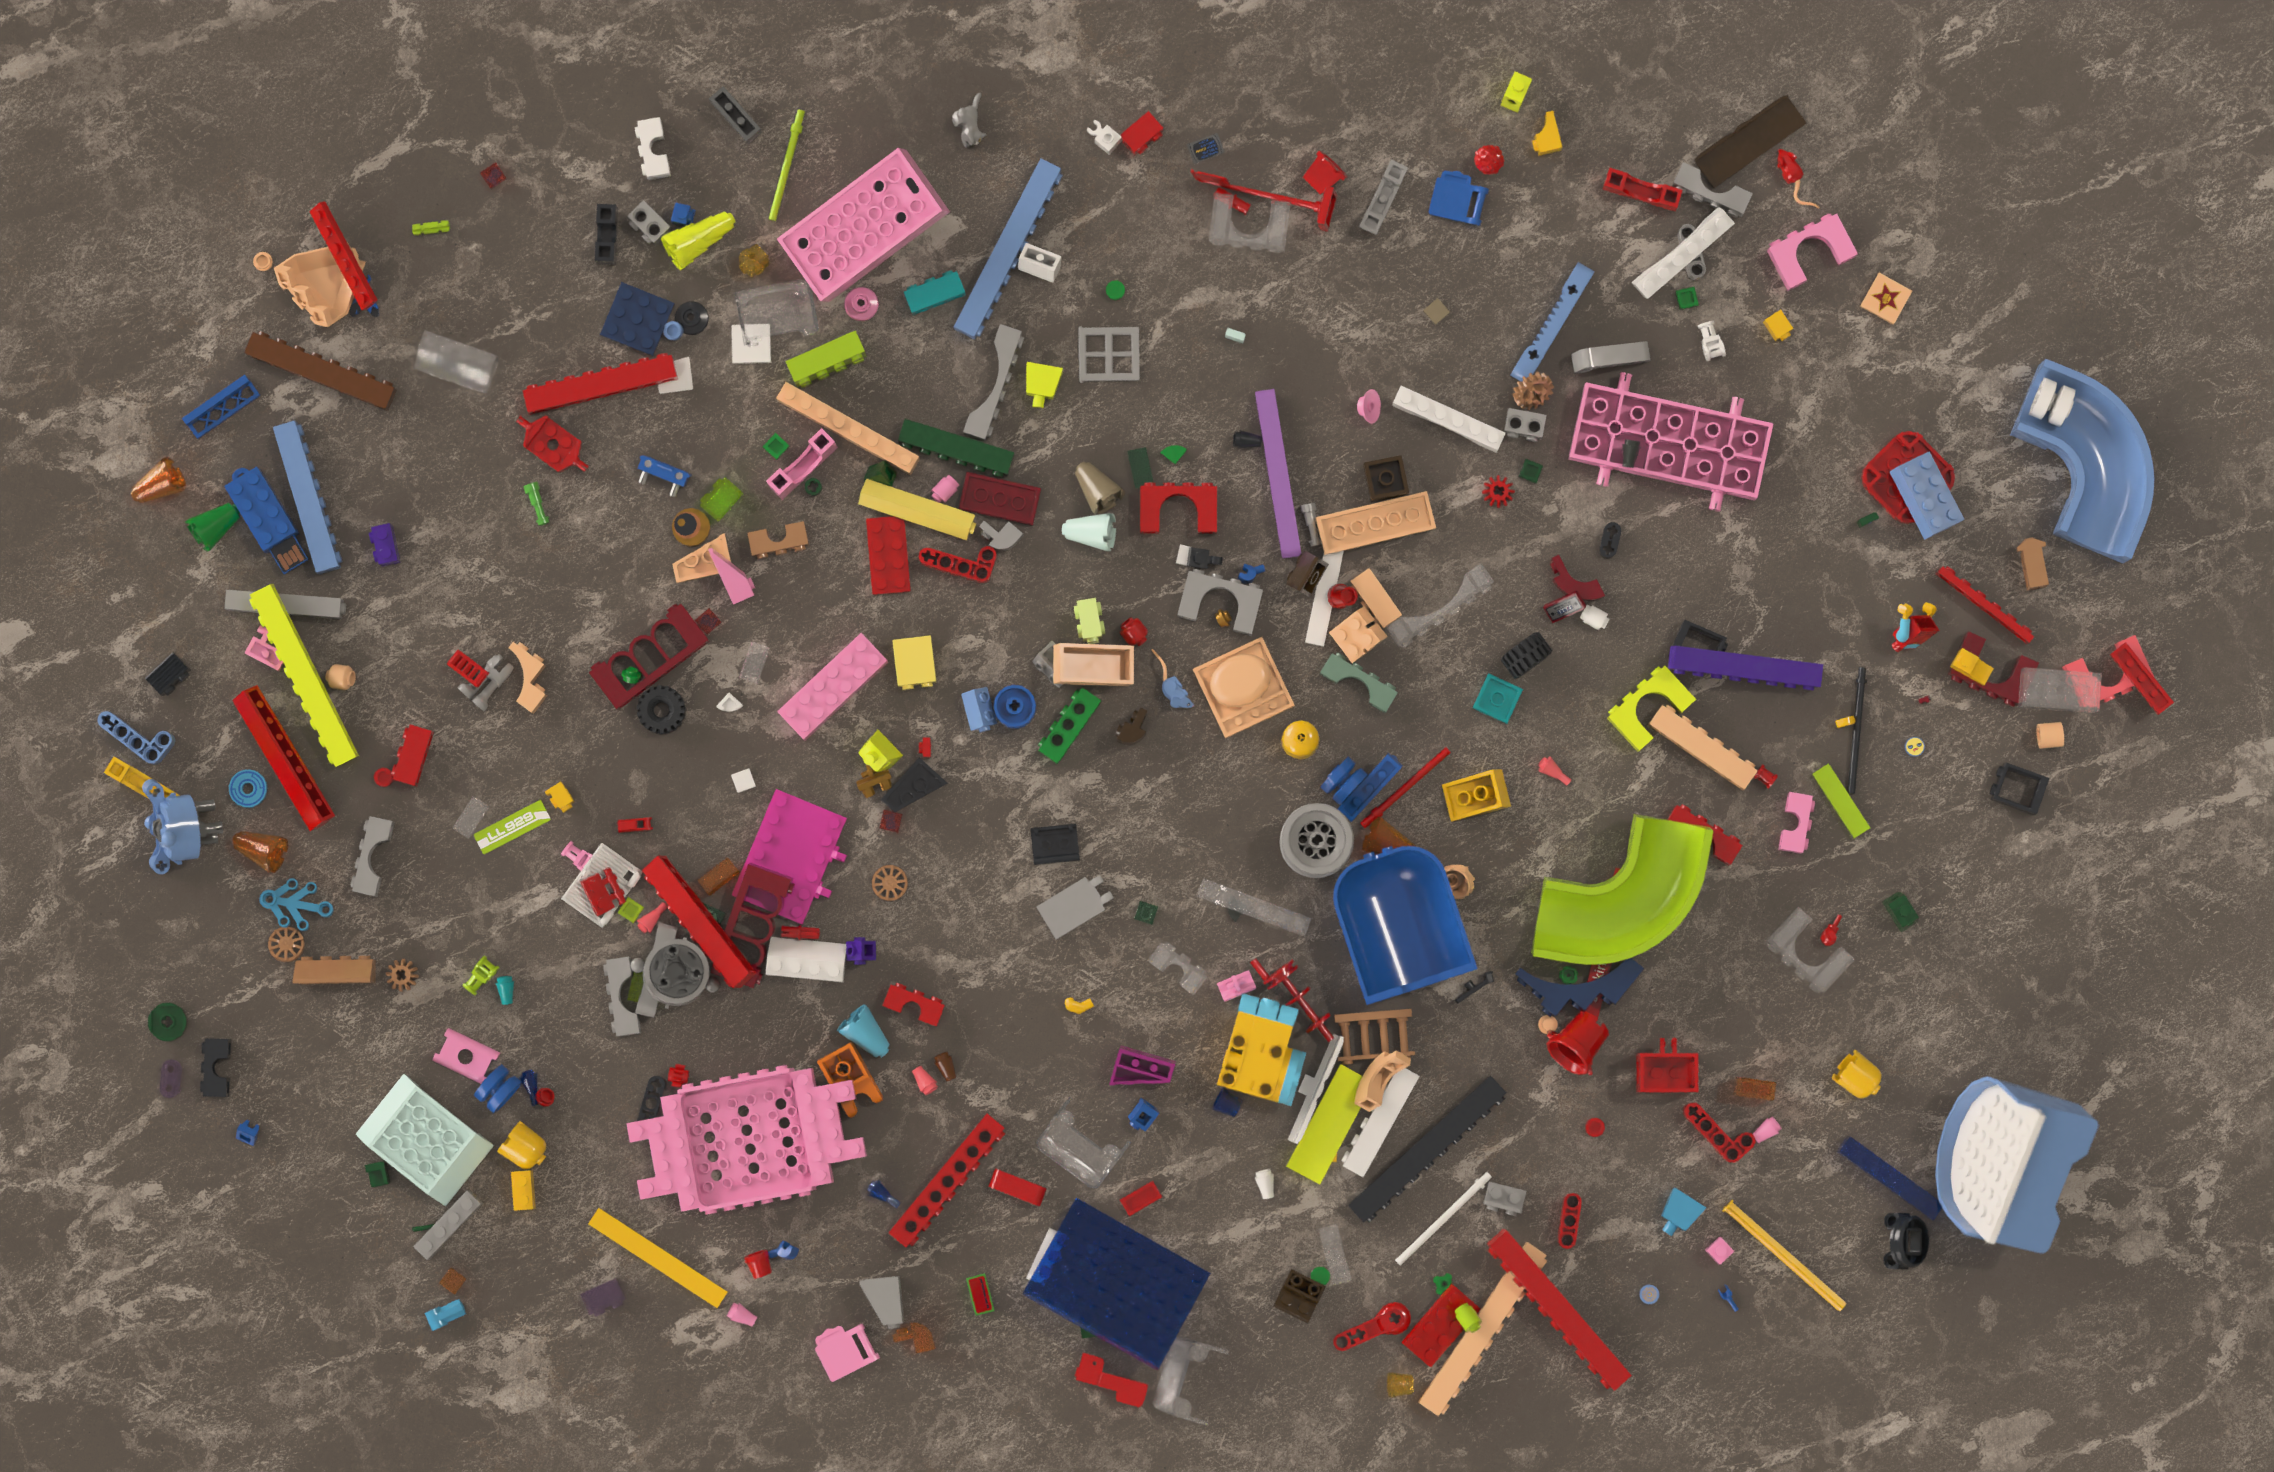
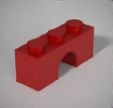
M897 982L895 986L890 985L882 1006L902 1013L905 1004L916 1002L921 1008L918 1020L936 1027L938 1026L945 1005L942 1004L943 1000L933 996L930 1000L924 997L925 993L915 989L913 993L906 990L907 986Z

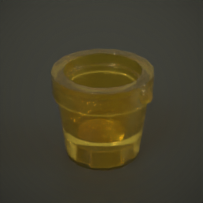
M1388 1372L1387 1392L1390 1398L1413 1394L1414 1380L1411 1374Z

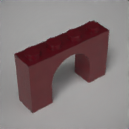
M1968 631L1963 638L1959 650L1963 648L1979 657L1986 639ZM2020 655L2009 678L2005 682L1998 684L1987 681L1983 686L1953 668H1950L1948 675L1951 676V680L1960 684L1965 682L1969 684L1970 689L1978 692L1983 690L1987 692L1986 695L1993 699L2001 698L2004 700V704L2015 707V705H2021L2039 662Z

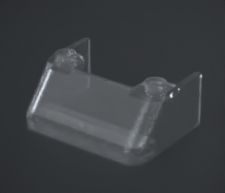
M1068 1097L1036 1141V1146L1042 1153L1088 1187L1096 1189L1110 1173L1131 1142L1127 1141L1122 1150L1111 1144L1106 1145L1103 1149L1072 1127L1075 1119L1072 1113L1065 1109L1072 1100V1098Z
M1184 1336L1174 1337L1170 1342L1154 1397L1156 1409L1207 1426L1208 1420L1191 1416V1403L1187 1399L1179 1397L1190 1360L1196 1362L1205 1360L1209 1349L1228 1354L1229 1350Z

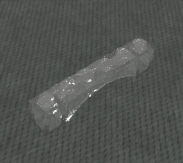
M1480 563L1464 575L1462 585L1457 594L1443 608L1424 616H1402L1387 626L1386 631L1398 648L1400 646L1405 648L1413 642L1412 638L1417 635L1421 637L1429 632L1428 627L1433 624L1438 626L1445 621L1443 617L1449 613L1453 616L1459 612L1462 604L1466 603L1469 605L1477 599L1475 597L1480 592L1485 594L1490 591L1494 581L1482 563Z
M1204 878L1196 896L1202 900L1245 914L1302 937H1305L1312 919Z

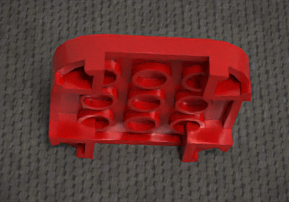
M1906 431L1895 436L1865 466L1861 476L1862 484L1866 491L1894 519L1905 524L1915 523L1890 471L1930 451L1949 490H1951L1955 481L1952 465L1948 464L1918 432Z

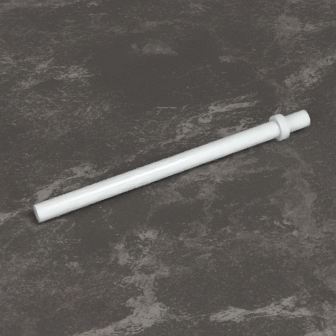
M1486 1172L1480 1179H1476L1475 1183L1395 1261L1401 1266L1480 1188L1483 1189L1485 1187L1484 1184L1492 1176Z

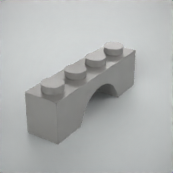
M1684 162L1672 185L1675 188L1682 189V194L1693 195L1692 198L1699 202L1704 200L1710 203V206L1714 209L1722 208L1728 211V215L1735 218L1743 216L1753 194L1737 186H1734L1725 193H1714L1708 190L1702 183L1700 169Z
M371 816L369 820L365 821L364 831H366L365 838L361 839L359 850H362L361 856L357 857L355 863L357 873L351 880L353 892L378 897L382 878L372 869L371 855L379 844L391 841L395 822Z
M631 957L609 959L603 965L604 974L609 979V983L606 984L607 995H611L612 1000L609 1003L610 1014L614 1015V1022H611L612 1032L616 1033L617 1037L641 1033L639 1014L627 1010L621 1001L622 986L628 979L633 977V971L630 968Z
M467 1190L413 1247L426 1260H430L444 1246L451 1235L484 1203L470 1190Z

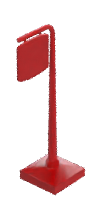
M1193 169L1190 171L1194 179L1203 183L1313 209L1314 212L1318 213L1317 224L1320 230L1326 232L1329 230L1338 196L1333 187L1326 186L1321 201L1311 202L1231 185L1225 177L1200 171L1195 172Z

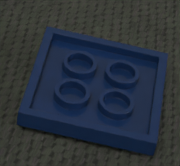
M621 282L600 335L654 357L663 335L665 324L668 323L675 303Z

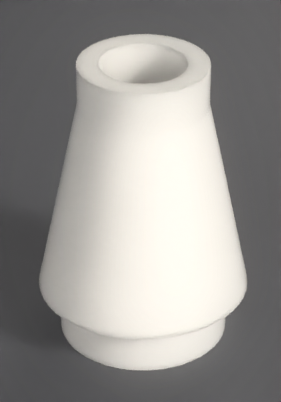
M1270 1169L1256 1172L1255 1180L1263 1199L1274 1197V1174L1271 1173Z

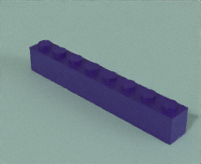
M1670 646L1668 669H1673L1675 674H1685V671L1692 672V676L1704 677V673L1711 674L1710 678L1715 679L1729 676L1731 681H1741V678L1748 679V683L1759 684V680L1766 681V685L1771 686L1785 683L1784 687L1796 688V685H1801L1804 690L1814 691V687H1821L1823 664Z

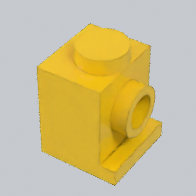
M559 782L545 791L547 796H552L550 801L554 807H559L563 813L573 807L572 804L575 801L563 782Z

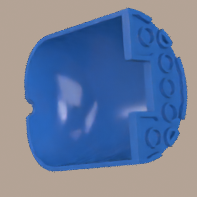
M1390 846L1381 849L1382 853L1375 855L1374 852L1363 855L1364 859L1348 866L1341 873L1335 884L1333 894L1335 910L1367 1005L1477 969L1445 869L1441 862L1425 849L1414 846L1393 849Z

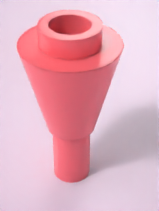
M1551 756L1548 758L1544 757L1538 764V767H1540L1539 772L1559 779L1566 786L1571 782V779L1562 773V770Z
M662 902L655 910L637 920L639 923L637 927L643 933H651L660 915L668 908L667 905Z

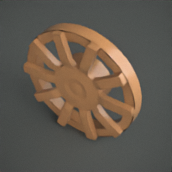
M894 865L882 866L874 873L872 878L874 893L885 901H894L901 898L908 887L906 874L901 868ZM886 868H891L890 875H887ZM894 869L899 871L895 876H893ZM880 871H883L884 878L878 875ZM902 874L904 879L897 880L896 878ZM875 879L882 880V883H875ZM905 882L904 889L898 886V883ZM875 886H883V888L877 892ZM896 888L902 891L898 896L895 891ZM886 889V897H883L880 894ZM890 891L893 892L895 897L889 898Z
M281 927L274 930L268 940V948L271 955L281 962L296 960L302 954L305 946L302 934L293 927ZM288 930L293 931L290 936H288ZM285 931V936L282 937L279 932ZM277 934L280 940L274 939V936ZM295 934H298L299 938L292 939ZM301 940V946L294 944ZM272 941L278 943V945L271 947ZM280 948L277 954H274L273 950ZM294 948L300 949L297 954L293 951ZM281 952H284V958L278 957ZM291 952L293 957L288 958V953Z

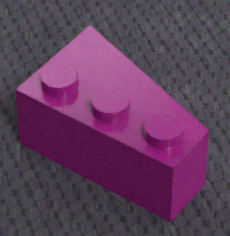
M1120 1045L1109 1085L1170 1083L1176 1061Z

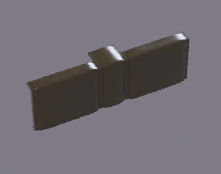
M1788 94L1771 103L1749 121L1741 123L1732 134L1724 136L1696 157L1694 162L1713 188L1722 184L1807 124L1789 99Z

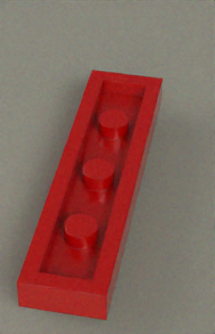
M2126 642L2110 654L2157 715L2174 703Z

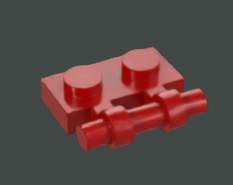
M610 867L603 870L606 877L602 879L599 873H595L580 881L596 916H600L615 908L612 900L616 898L619 905L626 902L625 893L622 888L620 889L616 881L618 878ZM608 883L610 884L613 892L610 894L608 893L605 885Z

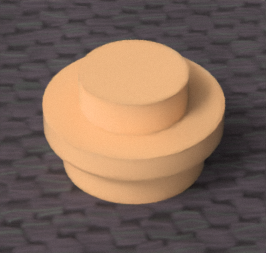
M260 252L254 257L253 263L258 270L267 271L272 267L273 259L268 253Z
M1542 1016L1538 1022V1027L1544 1034H1547L1548 1030L1556 1031L1558 1026L1557 1020L1553 1016Z

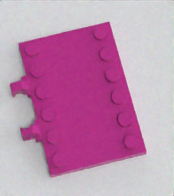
M776 789L732 896L737 897L749 863L794 878L792 883L795 884L793 892L784 898V907L778 915L803 925L814 897L819 899V896L822 895L830 898L832 894L831 890L822 887L823 882L821 881L828 863H832L833 859L845 863L847 855L838 852L840 847L836 846L847 818ZM750 885L745 901L775 912L778 908L776 896Z

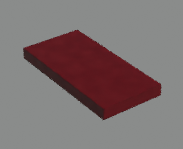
M966 472L958 509L1033 526L1041 488Z

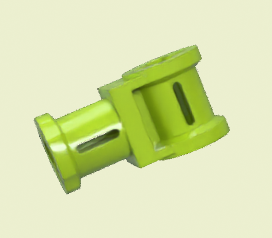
M484 955L471 972L473 975L462 986L476 996V991L480 986L491 980L500 967L493 965L487 960V956Z

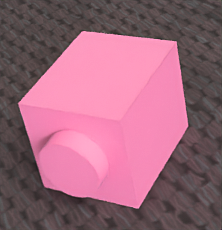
M1718 1237L1705 1249L1715 1262L1720 1265L1734 1252L1721 1237Z

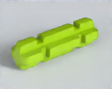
M447 220L441 221V223L437 221L423 223V225L413 224L412 231L415 236L421 235V233L450 231V224Z

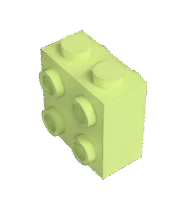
M1096 598L1077 601V606H1074L1075 618L1080 619V625H1077L1078 636L1083 638V642L1097 644L1102 639V634H1105L1104 622L1099 621V616L1102 615L1101 603L1096 602Z

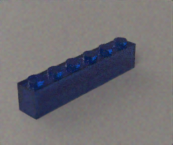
M1847 1136L1836 1151L1928 1219L1934 1220L1943 1207L1938 1199L1851 1136Z

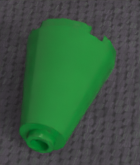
M226 503L189 518L185 523L189 524L187 528L198 544L203 543L205 545L203 550L208 552L240 518L238 514L240 512L235 504Z

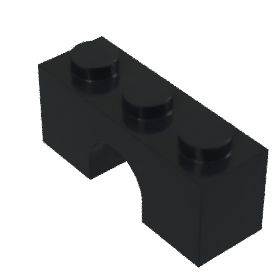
M597 204L596 264L616 265L618 207L616 204Z
M205 1038V1042H202L204 1062H201V1073H204V1078L200 1082V1092H203V1096L229 1097L230 1078L217 1075L215 1065L220 1059H231L232 1039Z

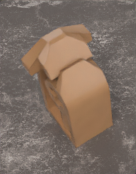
M2033 537L2026 538L2016 548L2017 552L2021 551L2020 557L2027 591L2045 588L2049 585L2042 547H2046V542Z

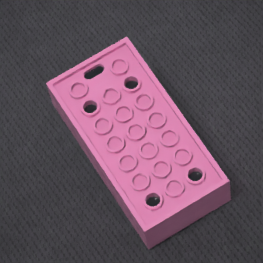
M897 148L777 238V240L819 300L830 302L950 211L908 151Z

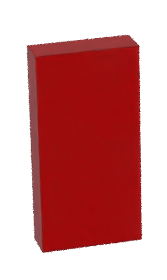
M1151 1181L1120 1199V1202L1130 1217L1162 1198V1195L1154 1181Z

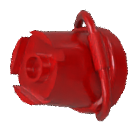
M1581 1011L1559 1034L1553 1030L1547 1031V1037L1549 1038L1547 1050L1551 1057L1564 1069L1574 1074H1588L1590 1076L1593 1074L1592 1060L1609 1036V1031L1603 1023L1599 1026L1596 1023L1598 1020L1596 1016Z

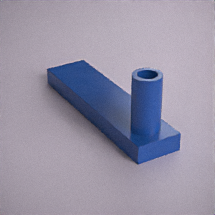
M1388 753L1338 807V810L1351 822L1402 768L1403 765L1398 762V758Z

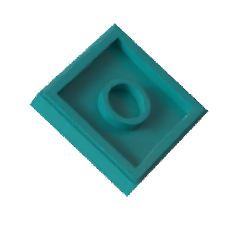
M1488 673L1472 708L1508 724L1523 689Z

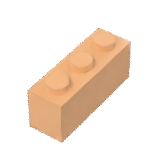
M1370 568L1350 581L1352 585L1350 587L1356 590L1357 595L1362 600L1361 606H1365L1375 619L1373 623H1378L1382 630L1402 617L1401 612Z

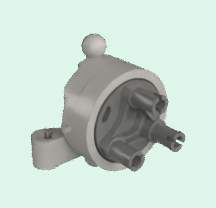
M659 922L654 947L646 961L644 962L641 958H634L630 963V968L633 972L640 973L643 971L644 984L635 1011L637 1014L654 1018L658 1001L666 1004V1009L669 1008V1005H687L696 1000L702 994L704 988L709 992H716L720 987V982L717 978H709L708 961L701 949L695 944L686 941L687 938L683 937V940L675 939L678 927Z

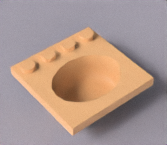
M1262 637L1193 669L1225 739L1295 706Z

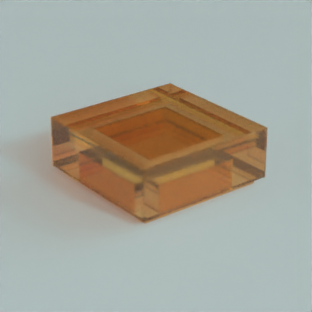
M451 1267L440 1281V1284L455 1295L467 1279Z

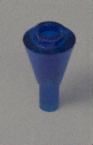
M533 1069L523 1071L519 1078L529 1094L531 1105H539L536 1101L538 1072H533Z
M879 1180L876 1182L872 1181L867 1188V1191H869L868 1196L888 1202L895 1208L900 1205L901 1202L891 1196L890 1192Z

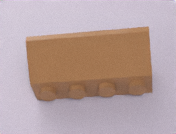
M322 956L320 960H313V957H301V961L295 962L293 983H376V960L370 959V956H359V960H351V956H339L340 960H332V956Z

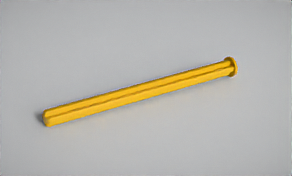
M1733 1200L1723 1208V1212L1726 1211L1836 1310L1841 1311L1845 1307L1846 1302L1739 1209L1733 1203Z

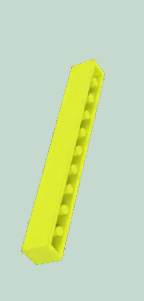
M270 584L250 594L251 599L249 601L253 609L258 610L260 614L258 619L263 627L266 626L269 632L267 633L268 640L271 644L274 643L277 649L275 651L279 661H283L286 667L284 668L285 674L288 678L292 679L294 683L292 686L297 696L300 695L303 701L301 703L305 713H309L311 717L310 724L314 730L318 731L320 735L318 737L319 742L323 748L326 747L329 753L327 754L329 762L337 767L358 757L359 754L274 584Z

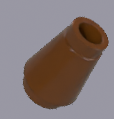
M948 1051L934 1057V1064L946 1081L957 1077L952 1055H949Z

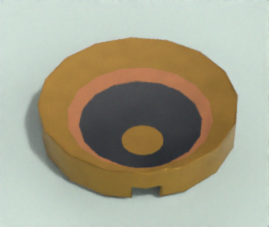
M694 508L680 511L675 516L672 524V531L677 541L690 547L703 543L711 529L707 516L702 511Z

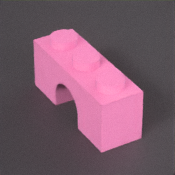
M1793 792L1788 793L1785 812L1792 813L1797 817L1798 826L1794 831H1781L1778 850L1800 854L1807 850L1809 839L1806 838L1807 831H1810L1812 820L1809 819V816L1815 807V801H1812L1813 796Z

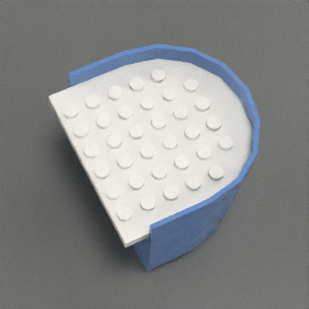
M1988 1076L1973 1081L1959 1095L1945 1121L1938 1145L1935 1178L1938 1200L1946 1215L1967 1236L1984 1239L1991 1244L1996 1242L2037 1253L2047 1252L2060 1223L2055 1206L2072 1164L2087 1155L2098 1129V1122L2081 1105L2059 1097Z

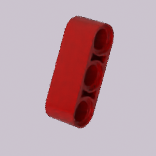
M996 1168L988 1187L1037 1206H1041L1047 1190L1045 1187Z
M1575 1193L1566 1194L1562 1203L1557 1239L1558 1244L1565 1249L1572 1248L1577 1239L1582 1201L1580 1196ZM1570 1196L1577 1198V1205L1574 1207H1570L1567 1204ZM1568 1215L1573 1216L1575 1219L1572 1226H1567L1564 1222L1565 1217ZM1566 1234L1572 1238L1571 1244L1567 1246L1562 1243V1237Z

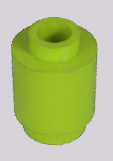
M1468 1303L1461 1305L1455 1310L1456 1318L1466 1332L1474 1333L1481 1328L1482 1320Z

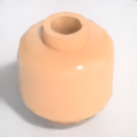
M335 664L327 670L325 678L331 688L348 690L354 685L356 674L348 665Z

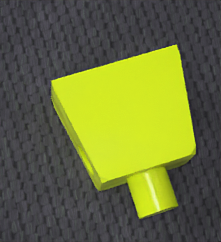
M1514 72L1500 106L1518 113L1532 79Z
M1027 362L1026 393L1029 396H1034L1032 407L1043 409L1045 398L1054 399L1063 374V368Z
M879 730L864 743L858 752L863 758L864 763L870 765L876 772L892 768L903 756Z

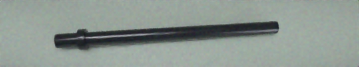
M1859 667L1858 679L1855 682L1857 683L1854 715L1856 722L1853 726L1848 781L1849 794H1855L1864 690L1865 684H1867L1866 668Z

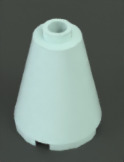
M1105 513L1069 519L1062 525V534L1065 535L1066 539L1101 550L1111 551L1110 548L1114 547L1116 528H1113L1112 522H1116L1115 515L1113 513Z

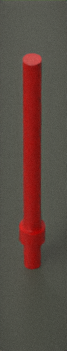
M1445 747L1379 807H1374L1370 811L1371 814L1360 822L1362 827L1365 829L1375 819L1381 818L1384 811L1451 753L1448 748Z

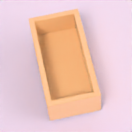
M1054 645L1053 684L1132 685L1134 684V646Z

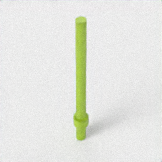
M797 110L795 122L791 125L790 131L792 133L769 220L772 221L777 219L798 136L803 129V126H801L805 114L803 110Z

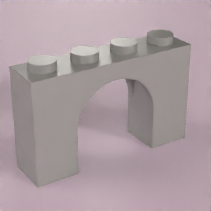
M1193 569V572H1188L1177 617L1196 622L1203 597L1211 590L1224 589L1233 594L1238 603V613L1233 631L1252 636L1263 590L1256 584L1249 583V586L1241 584L1242 581L1231 578L1230 581L1223 580L1221 575L1212 574V576L1204 575L1202 570Z

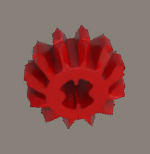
M1497 475L1496 482L1490 477L1489 482L1491 484L1484 483V487L1487 489L1482 490V494H1488L1484 501L1491 499L1489 506L1492 507L1494 502H1497L1496 507L1500 508V502H1502L1506 507L1508 505L1506 499L1508 501L1513 500L1512 496L1508 494H1514L1515 490L1508 489L1513 486V483L1511 482L1506 485L1507 477L1501 482L1500 475ZM1497 487L1498 490L1502 489V496H1500L1499 494L1495 495L1494 492L1496 489L1494 488Z

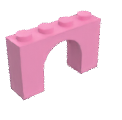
M1829 213L1820 218L1821 222L1817 224L1811 222L1803 227L1805 230L1799 233L1796 230L1788 234L1787 239L1783 241L1778 239L1770 243L1771 247L1767 252L1788 291L1807 281L1796 258L1797 247L1802 241L1814 238L1825 242L1838 265L1858 255L1837 214L1832 216Z
M822 428L808 441L809 446L790 466L784 470L779 468L766 481L769 487L782 500L838 448L835 441Z

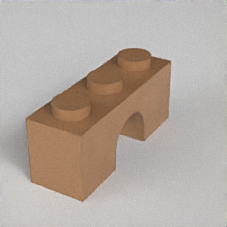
M804 521L785 525L786 536L780 542L771 541L766 529L747 533L752 556L757 557V559L768 558V554L776 553L777 556L787 554V550L794 549L795 552L806 550V546H809Z

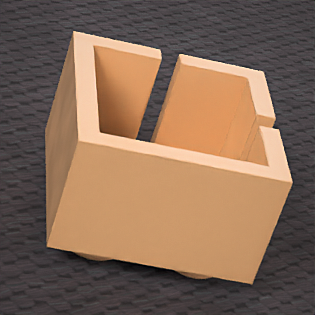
M1365 606L1354 612L1329 632L1352 663L1363 657L1388 637L1378 623L1369 628L1366 627L1375 619Z

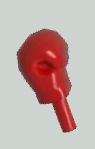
M1839 914L1833 925L1828 924V927L1821 933L1820 939L1825 946H1832L1836 942V934L1839 930L1837 926L1842 918Z

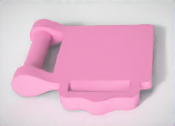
M863 1323L846 1332L841 1326H837L834 1329H826L822 1335L816 1337L815 1341L818 1346L815 1348V1351L832 1382L880 1358L878 1353H875L863 1330L865 1329ZM855 1333H857L868 1355L866 1359H863L852 1337Z

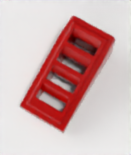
M457 650L447 662L449 667L477 688L489 675V672L460 650ZM480 670V673H479V674L477 675V677L473 680V677H474V676L476 675V673Z

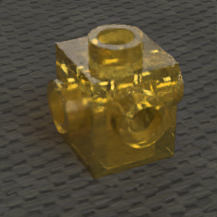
M757 243L751 248L743 250L739 256L740 270L744 274L747 273L751 278L756 274L760 275L769 266V256Z

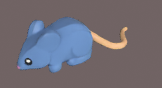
M1151 649L1163 666L1162 692L1170 700V705L1173 708L1193 707L1194 704L1187 698L1188 693L1185 689H1182L1178 679L1175 676L1167 679L1166 664Z

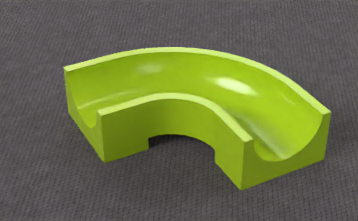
M1634 814L1626 860L1622 868L1612 878L1598 884H1583L1544 876L1531 948L1532 955L1534 957L1577 964H1606L1632 958L1659 944L1681 924L1699 895L1707 869L1713 830L1706 826Z

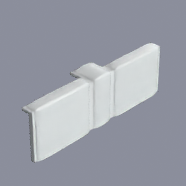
M1333 1034L1334 1039L1328 1045L1315 1078L1307 1074L1304 1076L1298 1092L1306 1095V1098L1288 1137V1140L1298 1144L1305 1133L1315 1110L1316 1100L1321 1095L1324 1089V1082L1329 1077L1344 1041L1342 1036Z

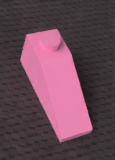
M710 548L709 552L733 605L754 596L752 589L755 586L751 577L747 579L743 571L716 550Z

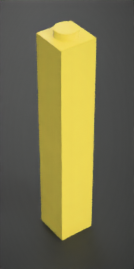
M866 479L860 493L859 505L967 540L969 534H973L977 523H974V514Z

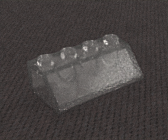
M425 330L418 347L414 369L487 394L499 358L497 355Z

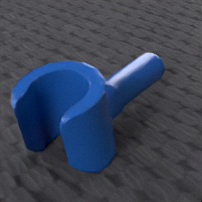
M1725 1285L1727 1288L1725 1293H1721L1718 1289L1721 1298L1727 1300L1733 1310L1737 1311L1738 1307L1731 1297L1732 1292L1730 1288Z

